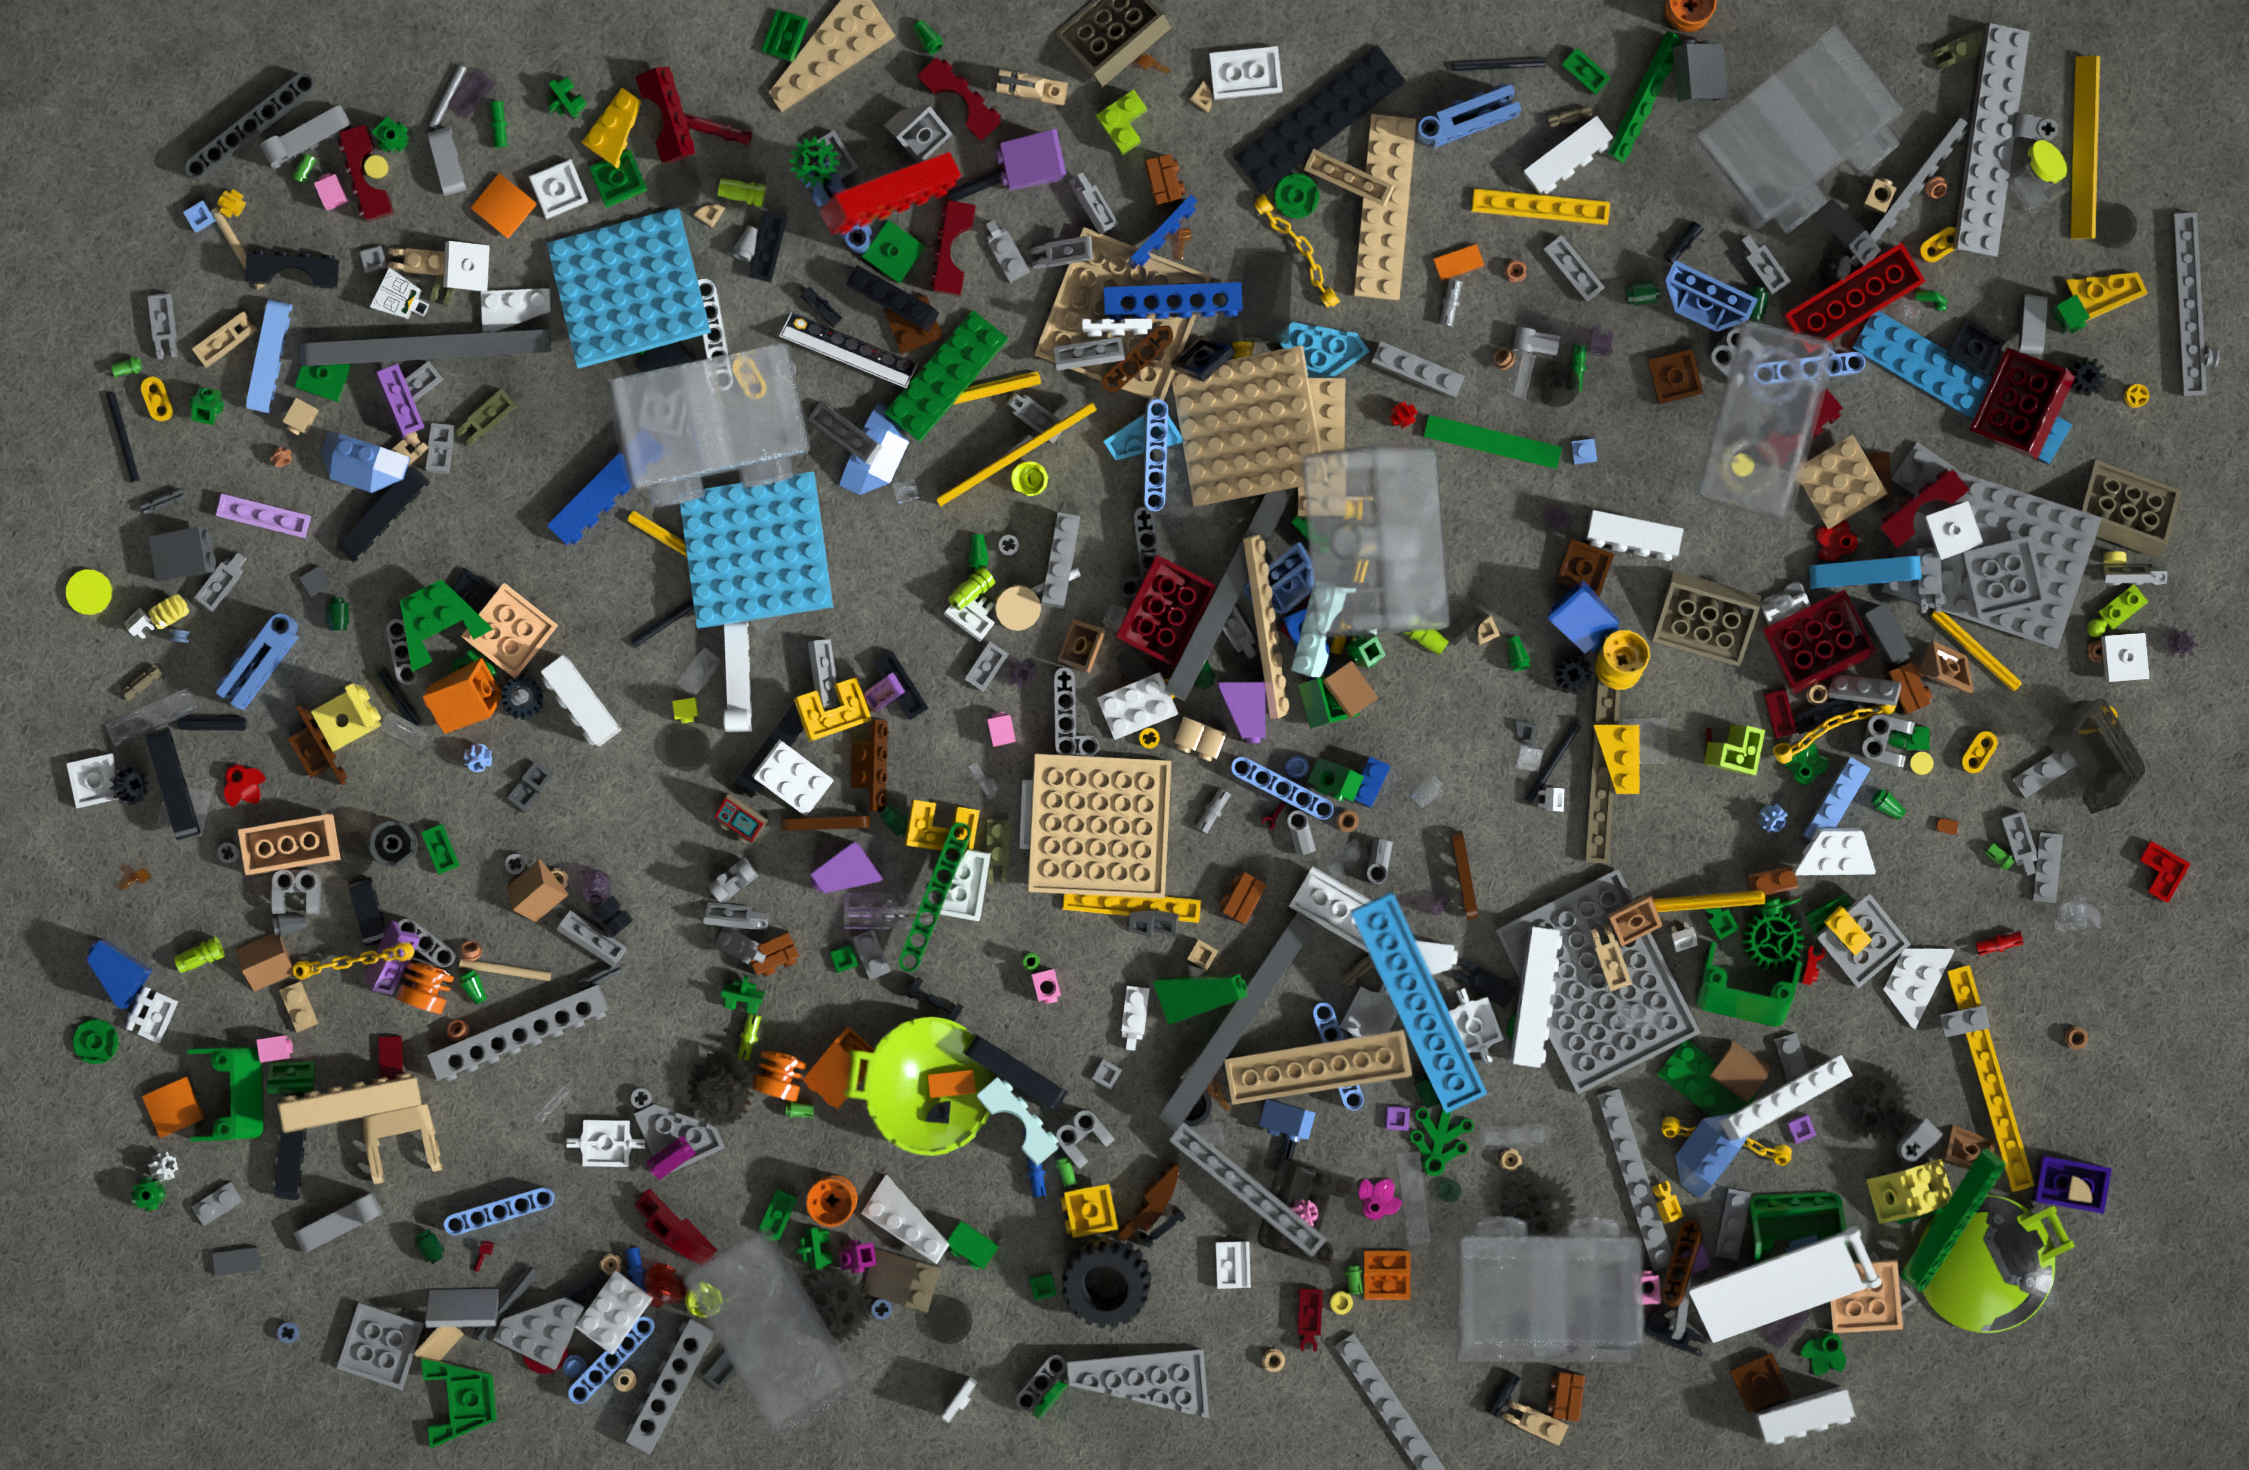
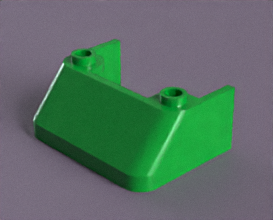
M1709 941L1696 995L1697 1006L1703 1011L1773 1027L1782 1025L1786 1020L1795 996L1802 962L1794 961L1789 983L1779 982L1775 984L1770 997L1726 987L1727 974L1725 970L1712 965L1717 943Z
M255 1047L188 1049V1054L211 1053V1063L216 1070L230 1071L231 1117L218 1119L213 1126V1135L190 1137V1142L241 1140L259 1137L264 1131L263 1065L259 1060L258 1049Z
M1833 1192L1757 1195L1750 1200V1233L1754 1265L1760 1263V1254L1769 1253L1774 1249V1240L1799 1239L1817 1234V1238L1822 1241L1847 1230L1842 1199ZM1844 1241L1848 1250L1849 1241Z

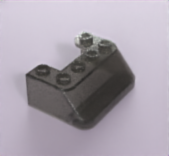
M2102 698L2089 702L2060 720L2045 738L2049 748L2055 753L2064 752L2068 748L2070 755L2075 759L2082 774L2086 777L2089 785L2085 788L2082 799L2091 814L2120 805L2145 773L2143 760L2110 706Z
M1283 1159L1277 1166L1270 1192L1290 1209L1295 1207L1294 1202L1304 1199V1201L1309 1200L1310 1203H1313L1317 1208L1318 1217L1315 1221H1312V1227L1320 1232L1330 1195L1341 1198L1348 1196L1352 1190L1355 1178L1300 1161ZM1262 1218L1258 1232V1242L1262 1247L1303 1261L1330 1267L1333 1247L1329 1242L1325 1241L1315 1255L1311 1257L1265 1218Z

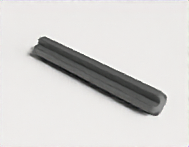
M528 1265L498 1302L496 1326H479L474 1332L473 1336L478 1341L485 1342L538 1275V1271L533 1266Z

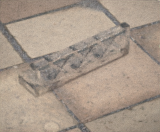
M845 893L844 929H911L920 907L918 904L922 902L925 894ZM929 894V901L932 904H936V894ZM849 901H860L862 905L859 907H849ZM876 901L885 903L882 907H875L872 904ZM899 901L908 903L905 907H898L895 904ZM928 912L920 916V922L923 925H929L933 921L932 914Z

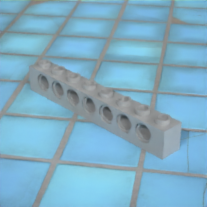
M596 985L427 1056L437 1081L443 1079L446 1083L458 1078L456 1073L465 1070L466 1074L478 1070V1064L486 1061L487 1065L499 1061V1056L507 1053L508 1056L519 1053L521 1052V1046L528 1044L531 1048L543 1043L541 1040L543 1037L550 1035L551 1039L564 1034L563 1029L571 1026L572 1030L584 1026V1020L592 1018L593 1021L606 1017L605 1012L609 1011V1007L600 985ZM580 1002H586L589 1005V1012L586 1015H581L577 1010ZM561 1010L565 1011L568 1015V1020L564 1024L559 1023L556 1019L557 1013ZM539 1019L544 1020L547 1024L546 1030L542 1033L535 1029V1023ZM517 1028L525 1031L523 1041H517L514 1038V1031ZM496 1037H500L504 1041V1047L501 1050H496L493 1047L492 1043ZM474 1046H479L483 1050V1055L479 1059L474 1058L471 1054ZM454 1054L460 1056L462 1060L458 1068L453 1067L450 1063V1058Z

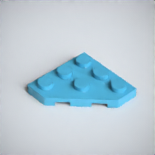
M1292 322L1274 335L1283 349L1303 346L1308 378H1334L1370 352L1355 332Z

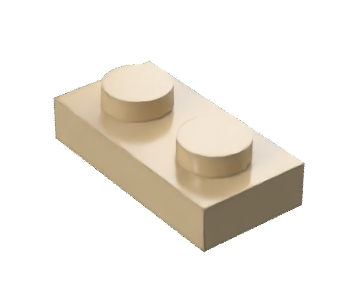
M301 981L279 990L297 1033L319 1024Z

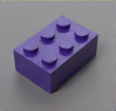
M2039 1155L2032 1201L2104 1214L2112 1168ZM2071 1176L2077 1177L2087 1184L2091 1191L2092 1203L2067 1199Z

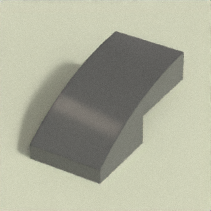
M535 761L507 797V801L523 813H526L554 774Z
M1164 911L1131 912L1129 932L1148 937L1152 936L1153 931L1176 936L1179 914Z

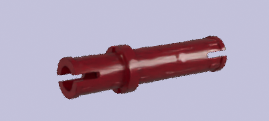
M688 113L685 116L688 129L723 138L727 142L731 140L747 146L750 145L753 135L752 131L733 127L734 125L730 123L726 125Z

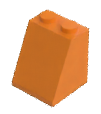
M479 658L429 685L422 697L426 707L434 715L436 724L441 727L444 734L490 718L502 699V691L483 659Z
M849 1027L832 1043L803 1078L809 1089L817 1092L828 1105L834 1106L836 1109L848 1098L844 1096V1089H847L851 1064L850 1050L873 1053L875 1050ZM860 1059L857 1086L865 1078L867 1060Z

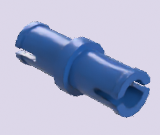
M640 1247L625 1250L629 1268L627 1275H630L631 1282L647 1293L643 1274L645 1267L642 1268Z

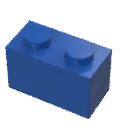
M1370 756L1361 773L1364 778L1354 801L1371 808L1391 766Z

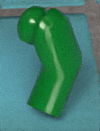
M1916 290V301L1934 302V309L1936 311H1945L1947 309V298L1936 290Z

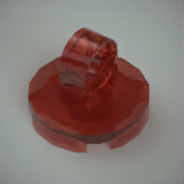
M656 1263L653 1267H649L644 1274V1282L648 1289L647 1294L653 1297L648 1306L661 1308L665 1302L673 1304L680 1302L688 1290L685 1278L682 1276L680 1279L675 1274L676 1269L667 1264Z

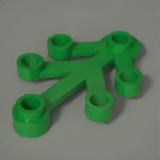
M1425 1108L1417 1109L1415 1116L1423 1123L1434 1142L1433 1151L1431 1152L1424 1142V1134L1420 1130L1412 1131L1410 1139L1418 1146L1424 1156L1422 1166L1428 1175H1440L1445 1169L1446 1162L1468 1152V1144L1464 1141H1458L1455 1144V1148L1441 1155L1443 1145L1461 1134L1473 1130L1474 1123L1468 1118L1463 1119L1460 1125L1447 1132L1452 1111L1445 1113L1444 1108L1442 1109L1437 1130L1429 1117V1111ZM1421 1110L1427 1113L1424 1119L1418 1117V1113ZM1465 1121H1469L1471 1123V1128L1469 1130H1465L1463 1128V1123ZM1416 1132L1421 1134L1419 1141L1413 1140V1134ZM1461 1143L1466 1146L1464 1152L1457 1150V1146ZM1432 1160L1438 1162L1436 1169H1431L1429 1166Z

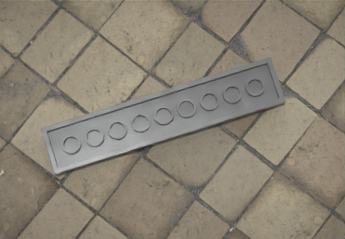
M1992 23L1985 24L1953 246L1955 250L1998 257L2015 139L2012 135L2014 132L2015 114H2018L2029 31Z

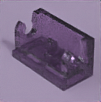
M1593 325L1590 329L1587 354L1609 358L1613 354V349H1611L1613 333L1609 330L1605 337H1599L1601 333L1600 326Z

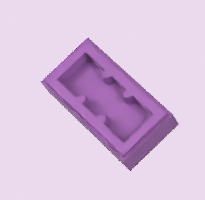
M891 673L866 690L863 696L873 713H875L905 691L894 673Z

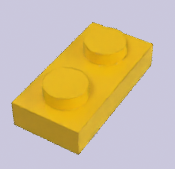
M1841 906L1824 921L1855 956L1872 941Z

